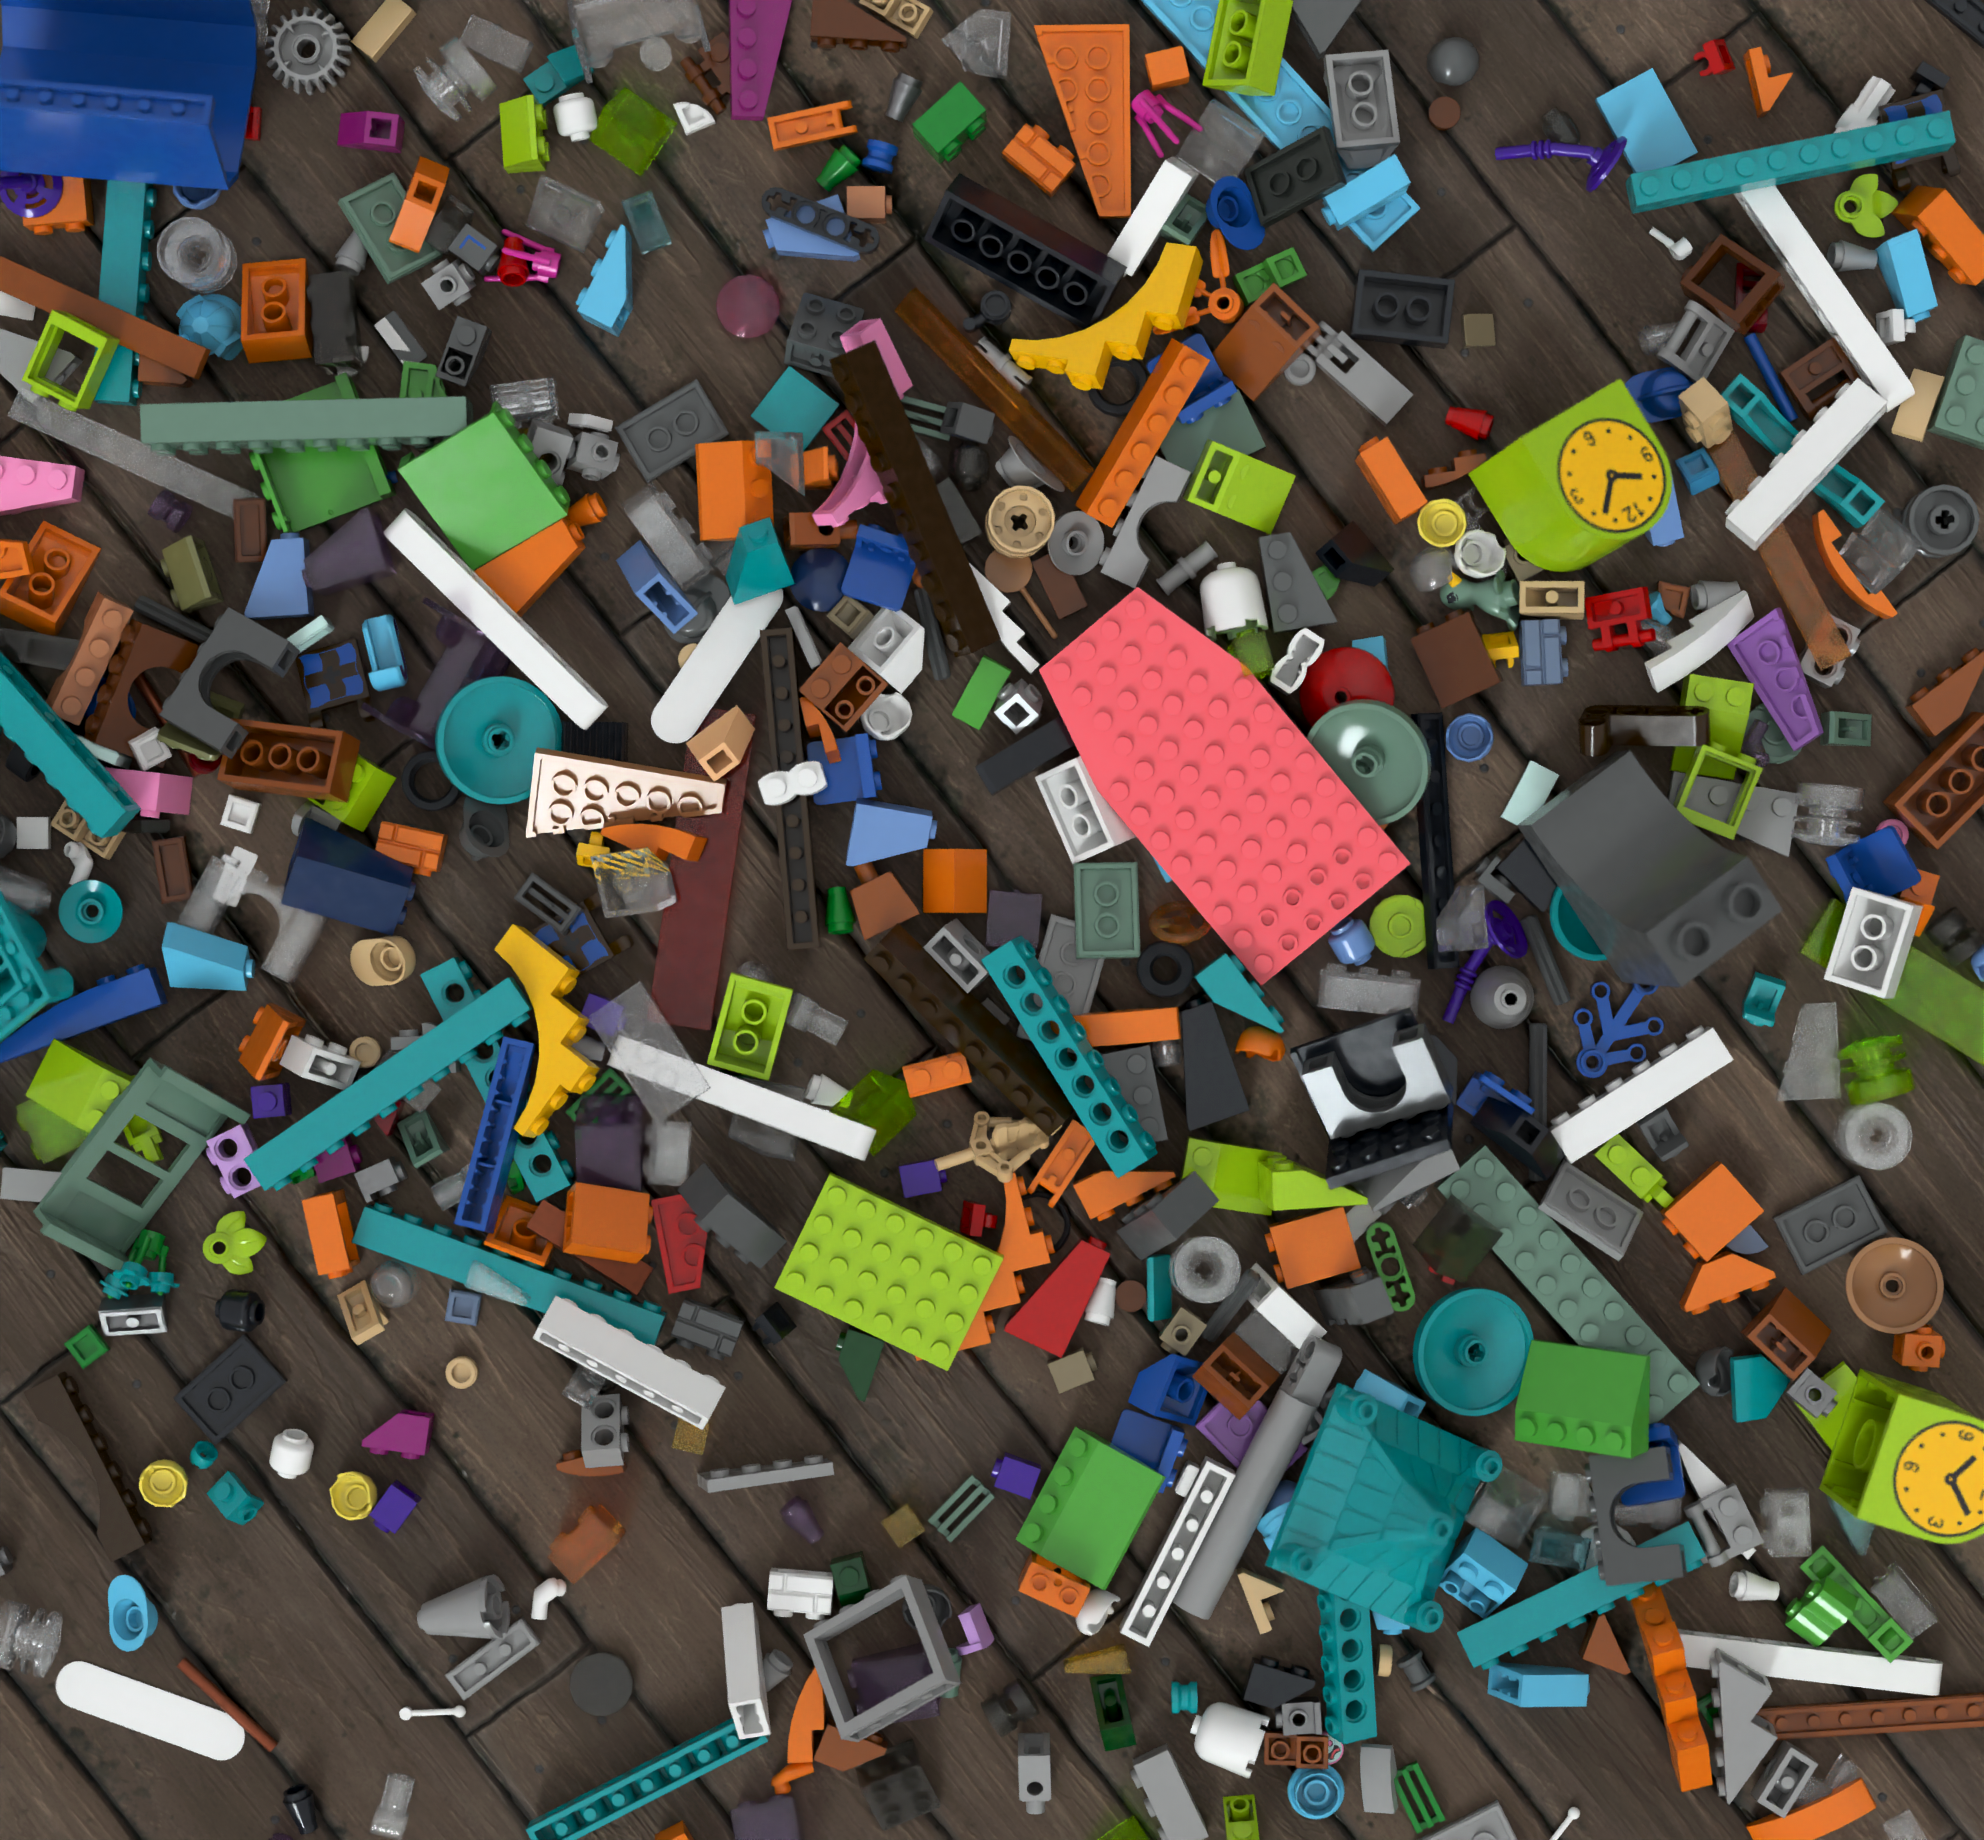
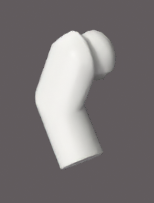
M70 841L64 847V854L70 858L75 867L69 884L73 885L77 882L88 880L94 863L87 847L83 843Z
M548 1578L535 1588L532 1602V1619H547L548 1602L556 1596H563L566 1593L567 1586L564 1580Z

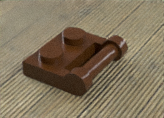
M1834 337L1778 374L1808 421H1812L1824 406L1827 407L1837 400L1835 395L1846 383L1851 385L1857 378L1862 381ZM1839 371H1842L1845 376L1843 381L1813 401H1810L1806 393Z

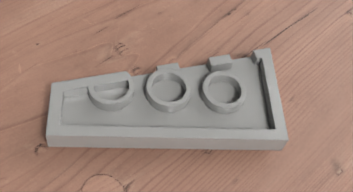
M1672 772L1667 799L1672 804L1678 794L1685 773ZM1697 776L1684 807L1726 823L1742 784ZM1755 786L1736 834L1760 846L1771 849L1780 855L1789 857L1800 794Z
M823 1455L805 1456L804 1461L792 1462V1459L773 1461V1465L761 1466L756 1463L743 1465L737 1469H713L710 1472L697 1473V1481L699 1487L711 1493L834 1475L833 1462L823 1459Z

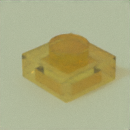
M679 1418L672 1448L703 1455L711 1422H707L703 1430Z
M908 1502L881 1521L899 1549L926 1530Z

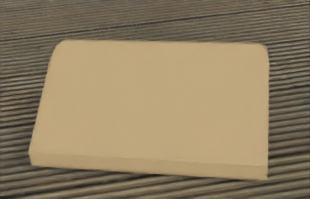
M385 0L352 39L351 43L376 63L416 16V13L402 0Z

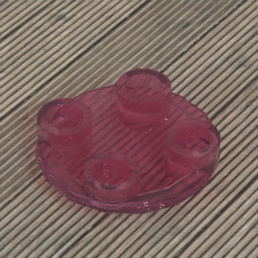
M750 274L737 276L727 282L719 292L716 303L718 318L723 327L733 335L743 338L759 337L770 332L777 321L780 309L778 295L772 285L762 277Z

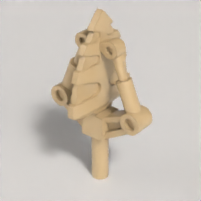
M979 1111L974 1115L969 1148L936 1158L934 1163L937 1171H941L973 1160L976 1166H980L995 1175L1000 1182L1007 1183L1012 1180L1013 1172L1031 1158V1154L1039 1148L1046 1149L1049 1146V1137L1028 1117L1022 1120L1012 1119V1117H990L987 1112ZM1062 1125L1059 1128H1057L1051 1134V1136H1053L1058 1130H1060L1062 1128ZM990 1128H994L992 1138L988 1140L987 1131Z

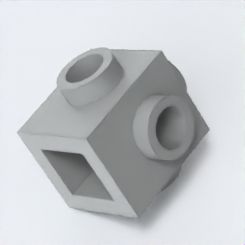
M446 258L431 268L434 275L421 283L438 310H441L451 302L457 307L472 297L469 290L476 286L473 281L475 275L472 269L465 262L462 264L459 258L451 264Z
M582 431L573 439L575 441V450L572 458L568 460L566 469L582 473L581 476L591 481H599L616 471L620 460V454L616 453L618 442L609 440L608 435L599 432H592L590 434Z
M1022 678L1014 685L1008 683L997 694L999 699L994 713L1016 735L1026 726L1031 727L1042 715L1040 711L1044 700L1040 691L1034 685H1028Z

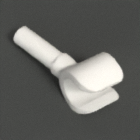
M1655 227L1650 230L1649 234L1662 242L1669 249L1674 259L1680 261L1692 253L1693 247L1684 237L1674 243L1671 238Z

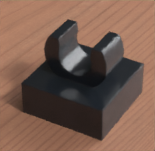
M1922 61L1910 76L1911 80L1918 83L1911 96L1936 89L1943 90L1950 77Z
M777 1301L755 1319L756 1323L752 1329L756 1331L761 1328L767 1336L762 1342L764 1344L772 1342L775 1345L797 1326Z

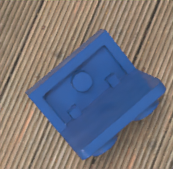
M1194 333L1180 341V343L1210 360L1176 418L1182 424L1185 422L1187 424L1196 422L1204 416L1203 412L1212 406L1215 408L1223 406L1231 400L1230 396L1238 392L1232 380L1223 375L1204 337L1199 333ZM1163 352L1147 362L1146 368L1150 375Z
M860 524L856 535L855 548L841 587L842 594L895 612L902 609L916 567L915 562L909 556L908 545L903 534H898L897 536L887 533L883 527L875 524H868V526Z
M868 733L835 739L842 761L829 764L823 741L810 742L807 745L808 761H817L822 764L828 786L824 790L813 795L814 802L817 805L856 801V798H878L877 791L882 790L880 771L874 772L873 759L878 758L876 739L870 740Z
M1887 826L1852 842L1825 858L1829 872L1837 880L1846 903L1848 902L1852 887L1892 896L1921 881L1920 873L1893 826Z
M1487 1070L1483 1074L1475 1071L1456 1100V1105L1473 1116L1487 1097L1520 1108L1531 1115L1535 1111L1534 1108L1529 1106L1532 1099L1514 1088L1510 1092L1503 1088L1505 1081Z
M1124 1409L1120 1415L1111 1443L1164 1475L1166 1478L1158 1491L1163 1494L1166 1486L1171 1488L1177 1473V1469H1174L1173 1465L1177 1456L1183 1457L1188 1439L1183 1438L1185 1432L1181 1427L1131 1409Z
M1664 1423L1649 1425V1448L1662 1446L1670 1448L1674 1480L1645 1483L1631 1487L1621 1496V1502L1626 1507L1678 1499L1685 1495L1686 1490L1678 1438L1669 1425L1665 1426Z

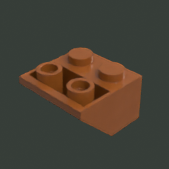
M840 642L798 691L847 733L889 684Z
M1784 1286L1740 1333L1782 1373L1794 1381L1817 1357L1832 1331Z
M1232 1332L1192 1377L1240 1420L1281 1374L1235 1332Z

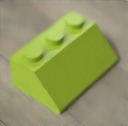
M1219 0L1202 86L1248 96H1274L1293 1Z

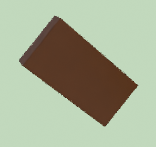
M265 497L232 498L234 562H263L267 553Z
M1049 554L1031 562L1059 620L1088 607L1074 576L1060 571L1053 564Z
M180 836L152 841L162 904L195 899L186 837Z

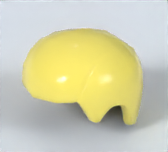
M1442 498L1431 500L1421 509L1417 525L1419 534L1425 541L1433 546L1443 548L1456 544L1464 535L1467 520L1465 511L1456 502Z
M162 1459L152 1462L142 1471L139 1477V1490L144 1500L155 1507H173L180 1500L184 1499L187 1494L188 1477L183 1467L175 1461Z
M358 1471L338 1474L336 1482L329 1489L332 1507L337 1515L349 1521L367 1517L377 1503V1487L373 1480Z

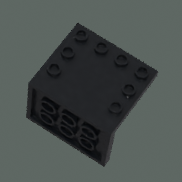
M1411 1007L1290 1049L1291 1058L1329 1138L1325 1180L1330 1190L1452 1150L1454 1105L1452 1100L1450 1104L1440 1110L1432 1111L1430 1109L1420 1112L1408 1120L1397 1119L1388 1122L1385 1126L1378 1129L1368 1128L1358 1131L1349 1138L1338 1137L1331 1140L1301 1076L1305 1060L1335 1051L1349 1083L1359 1092L1373 1097L1388 1096L1397 1092L1405 1084L1406 1079L1392 1049L1394 1032L1418 1025Z

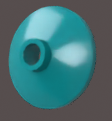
M83 880L73 884L63 894L59 904V919L64 930L72 938L84 943L102 942L110 938L121 925L123 919L122 901L118 893L110 885L99 880ZM90 905L98 907L99 913L96 917L88 913Z

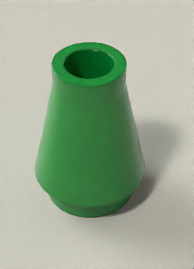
M843 144L839 149L835 148L816 180L824 189L830 192L835 186L857 172L862 160L848 146Z
M846 887L828 888L824 925L828 927V934L840 935L853 932V925L856 924L847 896Z

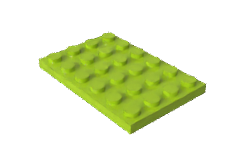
M830 1172L774 1288L948 1371L1004 1259V1255Z

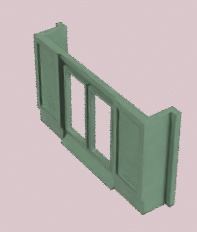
M150 1057L122 1095L119 1094L100 1118L63 1167L60 1177L33 1211L44 1225L40 1232L112 1270H121L124 1262L130 1261L125 1255L126 1251L207 1146L206 1141L214 1137L228 1117L244 1125L251 1114ZM134 1115L143 1118L187 1143L168 1170L115 1142ZM107 1150L160 1178L141 1205L88 1178V1175Z

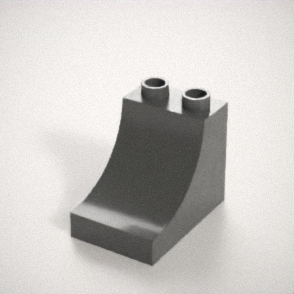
M1631 750L1614 752L1517 825L1601 952L1607 958L1620 980L1625 983L1682 988L1783 911L1748 856L1739 855L1720 846L1689 822L1658 789Z

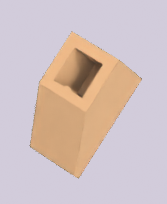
M736 705L686 742V745L715 782L741 762L755 728L738 705Z

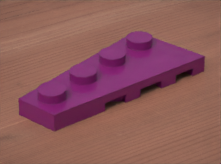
M729 0L731 120L763 121L792 0Z

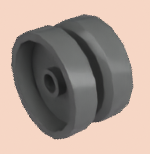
M1942 484L1929 487L1909 499L1901 511L1899 527L1902 539L1910 550L1921 557L1937 559L1958 553L1967 547L1978 532L1980 517L1977 505L1968 493L1957 486ZM1936 517L1941 519L1942 526L1941 524H1936Z

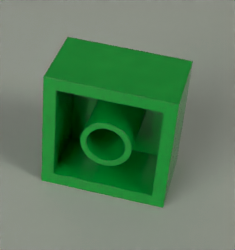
M959 81L912 124L914 137L939 165L944 160H947L949 163L961 153L963 149L960 146L969 138L974 141L986 130L984 126L987 122L986 109Z

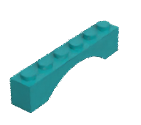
M1741 373L1733 378L1720 393L1728 402L1731 419L1774 457L1781 452L1786 454L1793 447L1791 442L1799 431L1782 416L1765 394ZM1838 464L1812 490L1855 529L1864 526L1885 502L1862 480Z

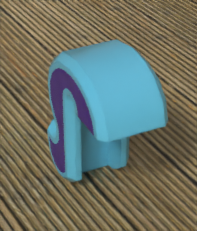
M388 614L364 620L362 631L372 671L368 673L372 687L380 692L405 686L408 680L407 667L399 642V630L395 618Z

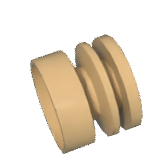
M1017 485L1005 489L995 497L985 516L984 530L988 542L997 552L1008 558L1022 559L1034 555L1046 544L1054 530L1055 513L1051 502L1042 492L1031 486ZM1020 517L1025 520L1023 526L1026 530L1019 528L1017 531L1013 530L1014 522L1011 519L1018 520Z

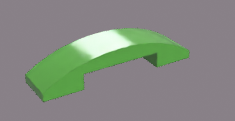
M1823 1545L1799 1566L1812 1581L1817 1580L1819 1582L1822 1578L1828 1576L1858 1598L1855 1611L1848 1620L1889 1663L1894 1661L1914 1642Z

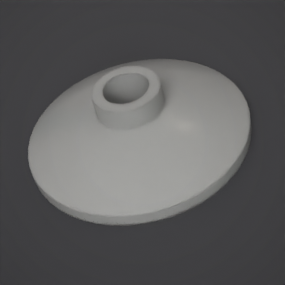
M1071 511L1060 516L1055 521L1054 530L1048 539V552L1053 564L1060 571L1069 575H1082L1091 571L1100 561L1104 551L1103 530L1095 518L1082 511ZM1070 538H1072L1073 544L1071 547H1069Z

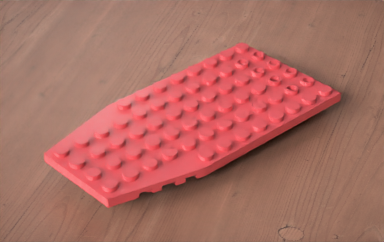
M1137 587L1039 669L1098 792L1261 986L1411 864L1249 668L1141 588Z

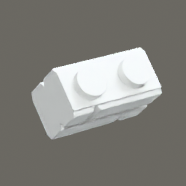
M771 1568L767 1610H774V1616L792 1617L793 1612L806 1613L805 1618L823 1620L825 1615H831L834 1590L832 1572Z

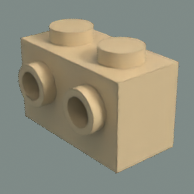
M1703 376L1681 393L1678 399L1683 422L1687 426L1685 428L1687 434L1695 443L1701 441L1709 449L1714 444L1724 442L1730 436L1733 426L1728 402Z

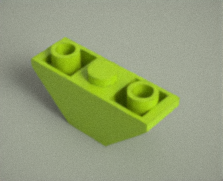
M1254 1794L1223 1797L1226 1840H1259Z

